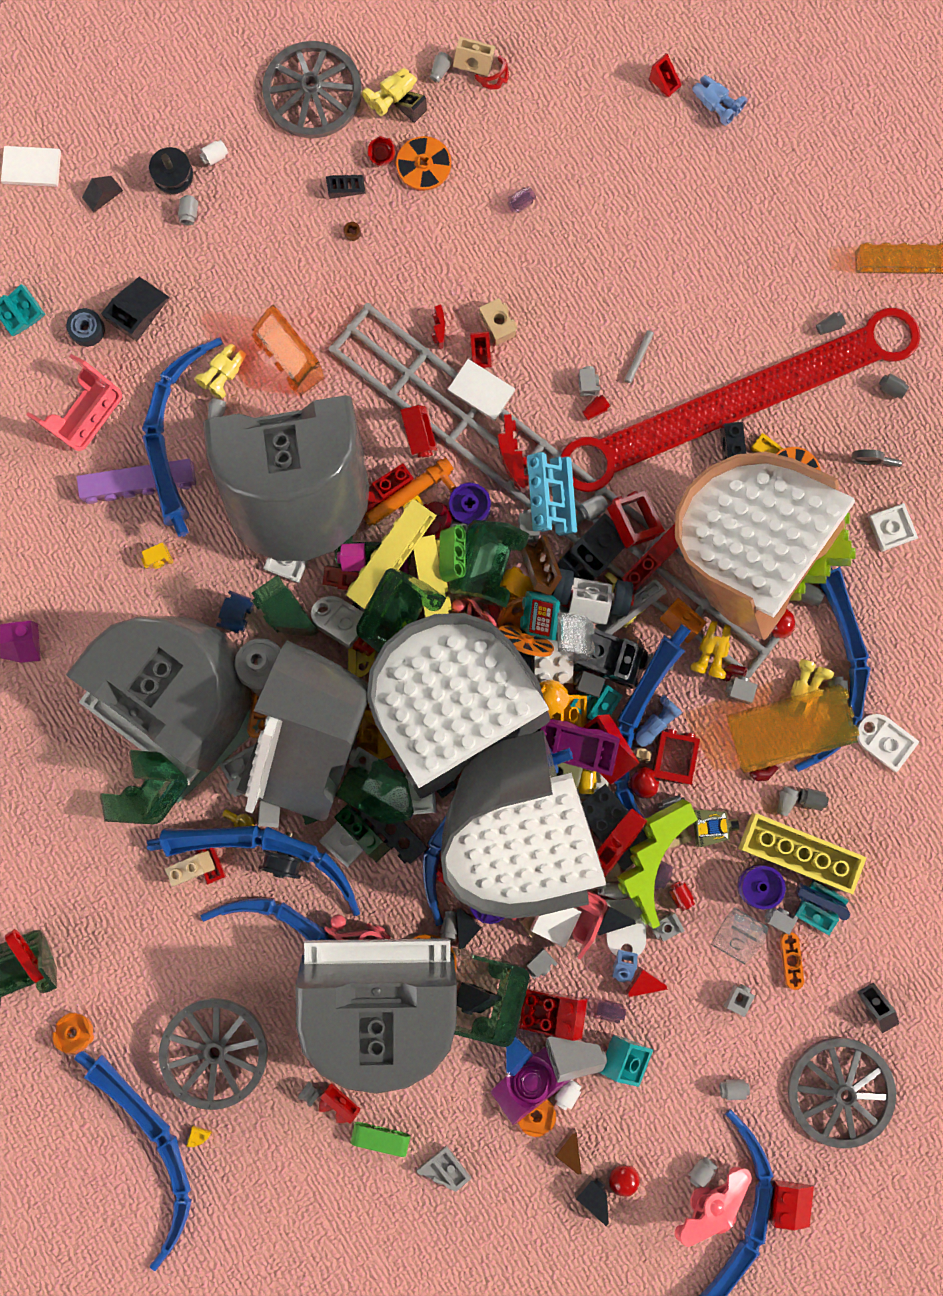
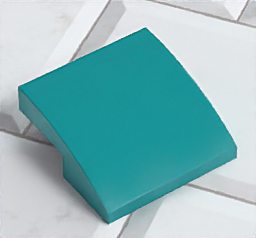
M20 284L10 295H3L0 298V320L13 337L46 315L23 284Z
M603 684L599 697H593L579 691L576 693L577 695H587L586 718L590 721L597 715L609 714L611 716L623 697L622 694ZM574 699L570 706L576 707L575 705L579 699Z
M816 880L811 882L810 888L847 905L848 899ZM801 900L795 912V916L799 917V919L827 935L831 934L839 921L837 913L829 909L824 911L818 908L817 904L812 901L807 903Z

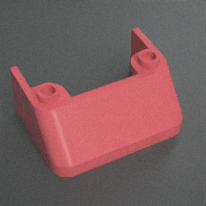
M71 354L69 357L82 367L77 379L78 383L84 388V391L63 419L56 414H51L42 421L29 412L26 415L71 448L81 451L88 446L122 399V392L86 361Z
M588 889L589 904L575 907L581 914L572 931V937L582 944L577 956L580 960L594 942L608 907L602 897Z

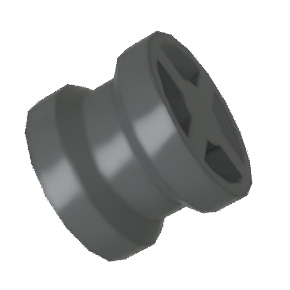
M308 1081L298 1099L306 1101L307 1105L311 1107L322 1090L313 1087L312 1083Z

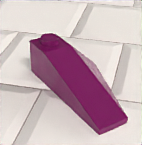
M22 621L0 624V658L19 663L41 661L38 623Z

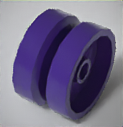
M465 483L455 488L449 500V511L452 514L453 521L466 524L468 529L480 527L486 522L490 515L491 500L485 488L476 483Z
M752 865L746 868L739 876L737 883L738 893L742 900L752 907L763 910L772 909L780 904L786 891L785 881L781 874L774 868L764 865ZM760 885L764 886L763 890H760Z

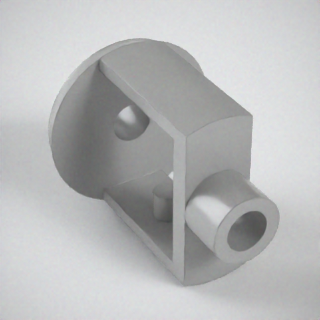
M262 638L245 643L238 650L234 660V668L238 679L259 697L281 650L275 642ZM258 658L257 665H254V661Z

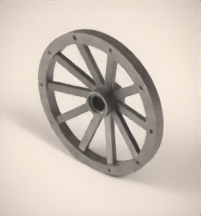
M304 41L285 48L271 61L263 78V98L271 118L282 129L299 137L321 138L338 132L352 120L361 102L362 86L356 65L344 51L325 42ZM320 52L313 71L308 70L302 53ZM327 54L342 62L318 76ZM297 55L304 74L300 75L282 66V64ZM348 69L354 85L324 82V80ZM277 71L299 81L297 83L271 87ZM300 89L280 109L276 110L271 94ZM324 89L354 92L349 107L346 108ZM305 94L298 125L292 124L283 118L282 115ZM321 95L340 110L343 115L336 121L328 124L318 96ZM311 98H313L322 127H304Z
M221 998L200 1000L181 1010L166 1027L159 1047V1065L167 1086L183 1102L206 1110L227 1108L246 1098L261 1080L268 1058L266 1036L256 1017L242 1005ZM213 1007V1040L206 1033L193 1012ZM220 1008L238 1014L239 1018L224 1037L219 1040ZM187 1017L206 1044L173 1033L179 1023ZM245 1020L252 1028L256 1039L225 1045ZM170 1041L203 1051L169 1062ZM258 1045L259 1058L257 1067L227 1052ZM212 1047H216L219 1049V1056L212 1055ZM205 1058L204 1062L182 1087L175 1079L171 1069ZM225 1060L254 1073L251 1081L241 1091ZM211 1064L207 1099L196 1097L187 1092L206 1067ZM219 1064L235 1095L214 1100L217 1065Z
M836 1037L819 1041L800 1055L790 1073L788 1100L796 1121L812 1138L830 1147L854 1148L872 1141L887 1127L895 1109L896 1085L889 1066L874 1049L854 1039ZM834 1047H850L855 1049L846 1082L844 1081ZM828 1049L838 1083H835L810 1060L818 1053ZM864 1052L877 1064V1067L852 1085L861 1053ZM807 1065L833 1089L798 1085L800 1075L805 1066ZM882 1073L886 1094L856 1092ZM844 1090H848V1096L845 1099H841V1093ZM797 1092L831 1096L832 1098L802 1113ZM857 1099L885 1100L884 1109L879 1119L877 1120L857 1102ZM836 1104L822 1133L815 1130L807 1122V1118ZM851 1106L873 1124L870 1129L858 1136L855 1133ZM844 1107L849 1138L829 1137Z

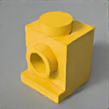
M163 542L141 551L143 555L141 561L145 568L158 569L163 567L165 562L169 564L174 563L167 546Z

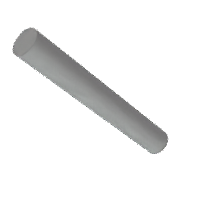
M647 330L625 377V382H632L654 335L652 331Z

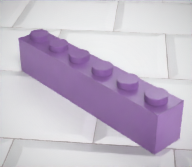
M190 458L169 462L172 477L177 488L190 489L192 485H196L194 463ZM150 465L76 476L79 498L87 504H94L98 502L97 500L102 499L113 501L116 500V497L121 496L132 498L135 497V494L141 493L143 495H152L154 491H157Z

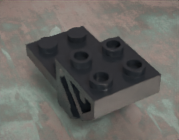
M604 513L558 560L557 565L559 569L573 571V580L574 578L593 581L595 577L597 578L625 548L612 519Z
M587 625L583 628L573 663L601 673L600 677L630 689H635L641 680L648 652L633 641L625 638L620 639Z
M606 784L581 803L590 831L602 844L628 813L627 809ZM642 830L617 862L623 871L633 864L630 857L632 855L630 848L648 839Z

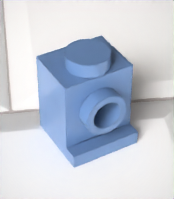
M618 949L613 965L612 977L616 978L619 982H632L635 970L637 969L638 954ZM622 959L631 961V963L622 962Z

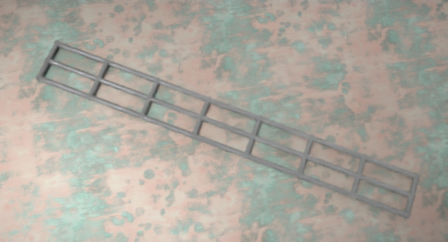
M366 303L337 340L329 347L330 353L402 409L411 406L396 394L409 379L461 419L449 436L430 421L433 433L531 509L530 499L514 487L511 479L507 482L455 441L464 428L469 425L499 449L497 438L473 420L478 410L472 407L465 414L414 374L426 358L453 379L456 378L458 372L375 309L370 303ZM368 313L421 353L409 368H406L356 329ZM351 334L403 374L391 390L338 350ZM503 409L500 413V415L504 418L505 414H510L505 409ZM512 415V420L516 421V428L538 444L531 454L542 452L545 449L554 457L561 456V452ZM572 462V471L587 483L597 481ZM528 463L527 468H524V473L528 471ZM606 486L597 490L592 496L604 495L611 502L617 497ZM575 499V509L579 511L581 503ZM628 504L622 506L624 512L647 530L649 529L642 515ZM580 513L576 516L577 527L583 521ZM597 516L590 521L595 523L599 517ZM665 532L657 537L645 552H642L636 546L628 548V550L640 559ZM574 533L564 535L574 544L580 539ZM678 547L675 551L684 558L680 547ZM612 563L606 568L620 580L625 575L624 572ZM660 566L656 572L699 605L695 610L699 616L706 610L722 624L731 625V631L760 652L748 667L747 674L744 676L746 678L752 677L753 673L781 638L773 636L764 647L739 626L727 620L710 605L707 597L705 599L701 598ZM640 586L636 592L638 593L643 587ZM658 599L654 603H652V605H654L663 613H665L668 609V607ZM700 632L695 636V638L700 642L704 637V635ZM729 654L725 658L722 657L728 664L743 666Z

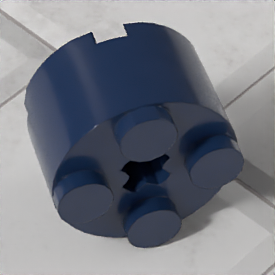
M229 590L228 594L231 596L230 598H225L218 616L221 619V623L217 622L216 626L239 634L240 631L244 632L248 621L245 618L247 613L251 614L254 602H251L252 598Z

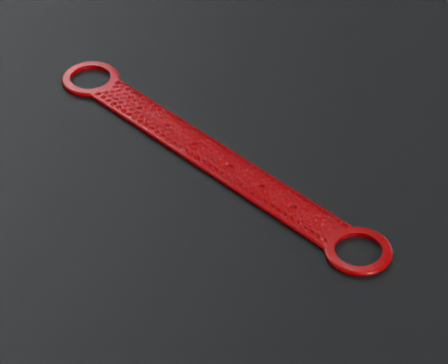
M881 309L869 318L865 327L601 439L594 437L577 438L563 449L560 457H570L574 450L582 446H592L600 450L607 462L606 472L602 478L592 483H585L573 477V487L578 491L594 492L600 490L611 481L614 473L717 430L724 423H733L881 359L890 362L907 359L916 351L920 342L918 323L912 315L902 309ZM886 317H896L904 321L911 333L908 347L900 352H888L882 349L874 337L876 324Z

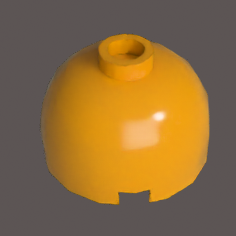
M548 679L539 682L545 703L549 708L548 713L551 719L554 718L552 715L558 712L560 714L564 711L569 703L570 696L568 695V690L560 682Z

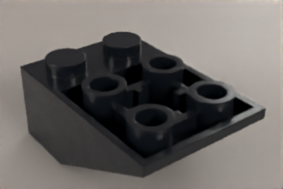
M139 276L112 298L101 314L108 323L137 342L170 297Z

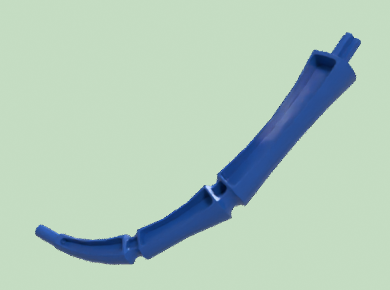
M221 337L186 352L160 374L161 380L155 383L150 406L142 427V431L146 433L142 439L154 477L163 522L166 526H174L178 537H185L189 533L184 520L189 518V512L179 495L167 458L165 438L162 435L164 432L165 408L172 391L171 385L176 383L184 370L197 358L206 354V351L222 345Z
M841 566L834 570L831 567L830 577H827L826 584H818L835 615L843 639L847 661L851 664L849 669L850 693L845 712L846 720L841 722L837 732L822 749L811 755V758L794 765L797 772L827 759L838 751L858 730L857 722L862 720L865 695L871 668L867 665V660L870 657L853 612Z
M683 624L680 625L671 639L663 635L641 680L617 719L619 722L618 729L630 748L635 737L633 730L638 727L655 690L670 668L685 652L680 645L691 630ZM627 772L614 782L617 786L614 793L628 812L634 809L643 817L634 800L632 789L628 786L630 775Z
M549 747L556 773H558L557 765L572 760V751H570V748L553 753ZM446 816L428 841L429 849L424 851L423 854L425 894L436 926L443 923L437 906L439 904L436 893V873L440 861L439 853L442 846V834Z
M258 825L199 829L164 828L161 831L160 838L147 840V850L163 849L166 857L207 848H255L256 846H261L262 850L279 851L295 856L307 863L314 862L315 867L325 873L340 889L345 900L349 903L353 916L360 915L355 895L348 880L326 852L320 853L316 846L289 837L270 827L260 829Z
M251 898L233 901L200 915L204 922L219 915L223 916L238 912H252L267 916L273 914L276 919L298 931L306 940H336L330 938L322 926L306 918L284 902L277 904L274 898Z
M81 1051L75 1056L74 1060L88 1070L84 1079L105 1092L133 1118L149 1140L157 1144L156 1150L167 1168L172 1192L176 1199L173 1202V1217L167 1238L161 1247L160 1253L150 1265V1268L156 1271L176 1245L185 1227L192 1199L188 1196L191 1187L183 1165L177 1136L170 1134V1126L134 1091L104 1055H101L96 1061L85 1051Z
M731 1109L727 1110L725 1115L738 1128V1132L750 1151L758 1184L755 1190L753 1211L744 1231L745 1239L739 1241L727 1263L699 1296H728L759 1257V1247L766 1242L768 1218L774 1186L771 1185L770 1181L774 1175L766 1154L755 1135Z

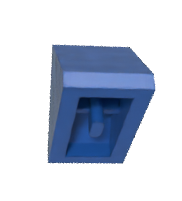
M506 1032V1073L510 1076H515L534 1054L514 1034Z

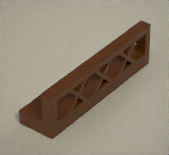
M541 535L535 546L523 542L519 549L533 589L551 596L562 579V575L547 536Z

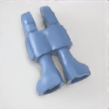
M704 75L700 79L701 84L696 83L692 90L696 97L702 101L703 105L711 112L716 111L719 114L721 123L727 126L732 122L734 116H737L742 111L748 99L745 96H741L736 100L728 96L729 90L726 87L717 83L709 76ZM720 103L725 104L728 109L724 108Z
M664 694L660 697V702L663 705L662 712L658 716L653 713L635 732L634 739L640 746L651 744L655 737L668 727L667 724L683 713Z

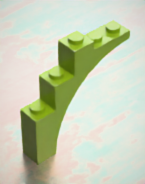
M847 513L844 517L845 525L828 552L816 560L792 594L790 601H801L802 594H805V583L826 584L827 577H830L831 566H851L852 559L856 558V548H852V541L849 540V530H846V524H850V513Z
M684 799L646 818L648 822L643 830L648 839L630 848L632 853L630 857L635 867L617 876L620 882L618 888L623 895L626 894L633 900L635 906L640 908L642 922L653 929L660 926L654 902V886L659 864L673 840L685 828L698 820L691 803Z

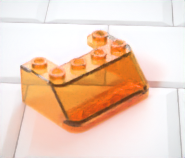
M273 304L267 308L251 329L253 332L251 336L260 350L262 349L268 358L273 357L276 361L274 365L279 372H285L288 376L286 380L293 392L296 393L298 391L302 396L325 378L320 362L276 306Z

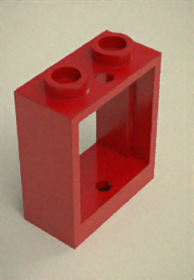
M415 405L401 409L411 454L418 455V458L433 456L432 452L438 450L427 407Z
M646 490L639 493L638 491L631 492L625 498L622 496L616 497L612 500V504L607 507L626 549L656 539L665 532ZM637 502L649 527L648 530L636 534L622 506Z
M665 729V732L661 731L652 769L655 772L654 778L692 785L700 739L695 738L696 734L684 732V735L676 734V730ZM666 738L693 743L687 776L660 770Z

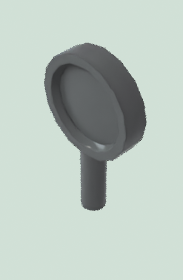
M864 449L852 452L851 461L856 464H885L895 467H901L902 460L884 457L885 453L882 451Z

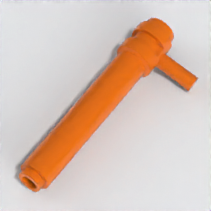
M446 457L444 459L440 458L434 466L430 465L427 467L424 473L365 514L366 516H364V520L369 527L371 525L375 526L434 483L438 484L442 481L453 492L457 487L448 477L454 470L453 466Z

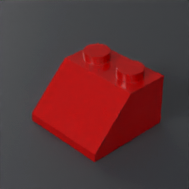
M774 1180L769 1218L774 1228L794 1231L809 1228L814 1186Z

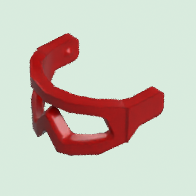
M501 55L497 58L503 66L497 74L490 77L474 75L475 79L487 89H499L502 83H507L508 65L506 59ZM498 78L496 84L487 83L488 81H492Z

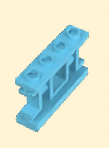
M544 452L528 455L527 463L533 531L552 530V524H555L557 535L564 536L577 533L571 458H561L558 456L551 458L550 464H548ZM549 486L552 487L553 502L550 501Z

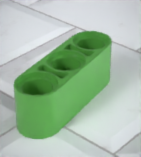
M456 525L440 532L439 573L443 581L449 582L462 578L465 575L466 533L461 525Z
M355 1122L350 1144L381 1153L406 1157L411 1135L368 1123Z

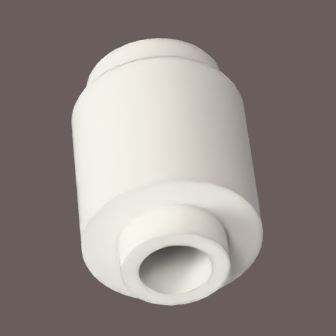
M215 140L201 148L199 156L204 164L212 166L224 159L228 151L221 140L218 142Z
M573 1080L569 1081L556 1094V1105L564 1110H567V1108L572 1109L581 1093L580 1089L582 1086Z

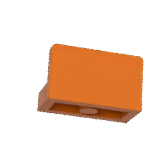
M679 598L659 618L674 633L681 624L691 630L684 639L686 643H689L707 623Z

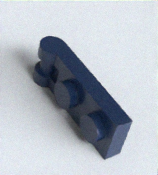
M802 883L798 884L796 891L801 900L807 903L812 901L817 904L818 908L824 911L829 909L837 913L841 920L849 919L850 912L846 904Z

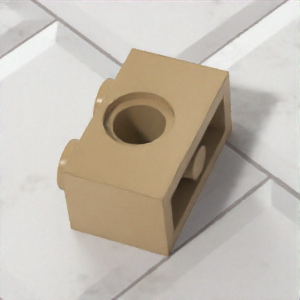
M460 37L456 47L453 67L489 76L496 46Z
M500 298L479 307V315L489 331L495 346L516 337V329H518L514 319H510L507 314L509 313L505 302L502 303ZM500 318L504 322L502 324H497L494 321Z
M206 851L165 868L171 886L174 887L210 872L215 867L209 852Z

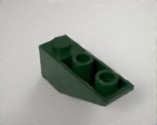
M349 804L334 817L376 863L391 850Z

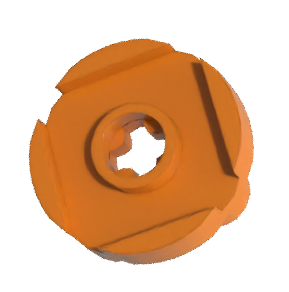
M69 1013L63 1016L56 1024V1031L53 1032L55 1047L69 1055L80 1053L94 1039L91 1021L87 1017L76 1013ZM72 1029H74L75 1031H77V1033H76V1035H75L74 1038H73V1037H69V1035L72 1034V1032H71Z
M546 1099L518 1122L522 1131L532 1137H541L548 1133L549 1130L551 1131L556 1122V1111L553 1103ZM535 1110L539 1111V1114L542 1115L537 1121H534L533 1116H531V1113H534Z

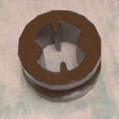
M348 222L344 226L345 237L350 241L358 240L361 236L360 226L356 222ZM350 228L355 230L356 233L354 235L349 232Z

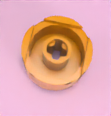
M515 566L505 571L495 589L496 593L498 591L502 593L501 598L508 603L513 599L525 596L526 591L538 592L533 589L530 577L523 574V571Z

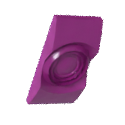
M550 719L545 726L541 727V731H544L548 746L552 749L553 753L570 748V751H572L573 759L564 763L612 776L620 738L602 730L578 727L568 721Z
M544 1047L535 1053L515 1076L508 1074L490 1092L512 1125H515L571 1080L557 1082L547 1049Z

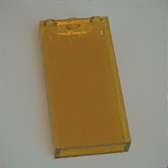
M836 684L726 715L741 771L747 773L857 743V736H860L857 725H854L852 721L854 712L852 707L848 706L847 699H849V693L847 688Z

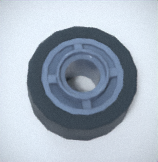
M87 308L78 309L68 317L66 323L67 332L77 344L85 347L94 346L104 337L105 325L100 316L93 310ZM85 325H89L87 330H82Z

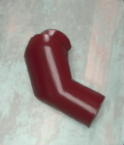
M736 664L727 665L723 668L726 676L722 680L728 682L735 674L746 676L747 667Z
M771 762L765 770L753 768L749 774L755 781H768L779 768Z

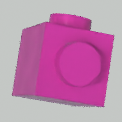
M365 543L341 545V552H337V562L341 563L342 571H360L366 566Z

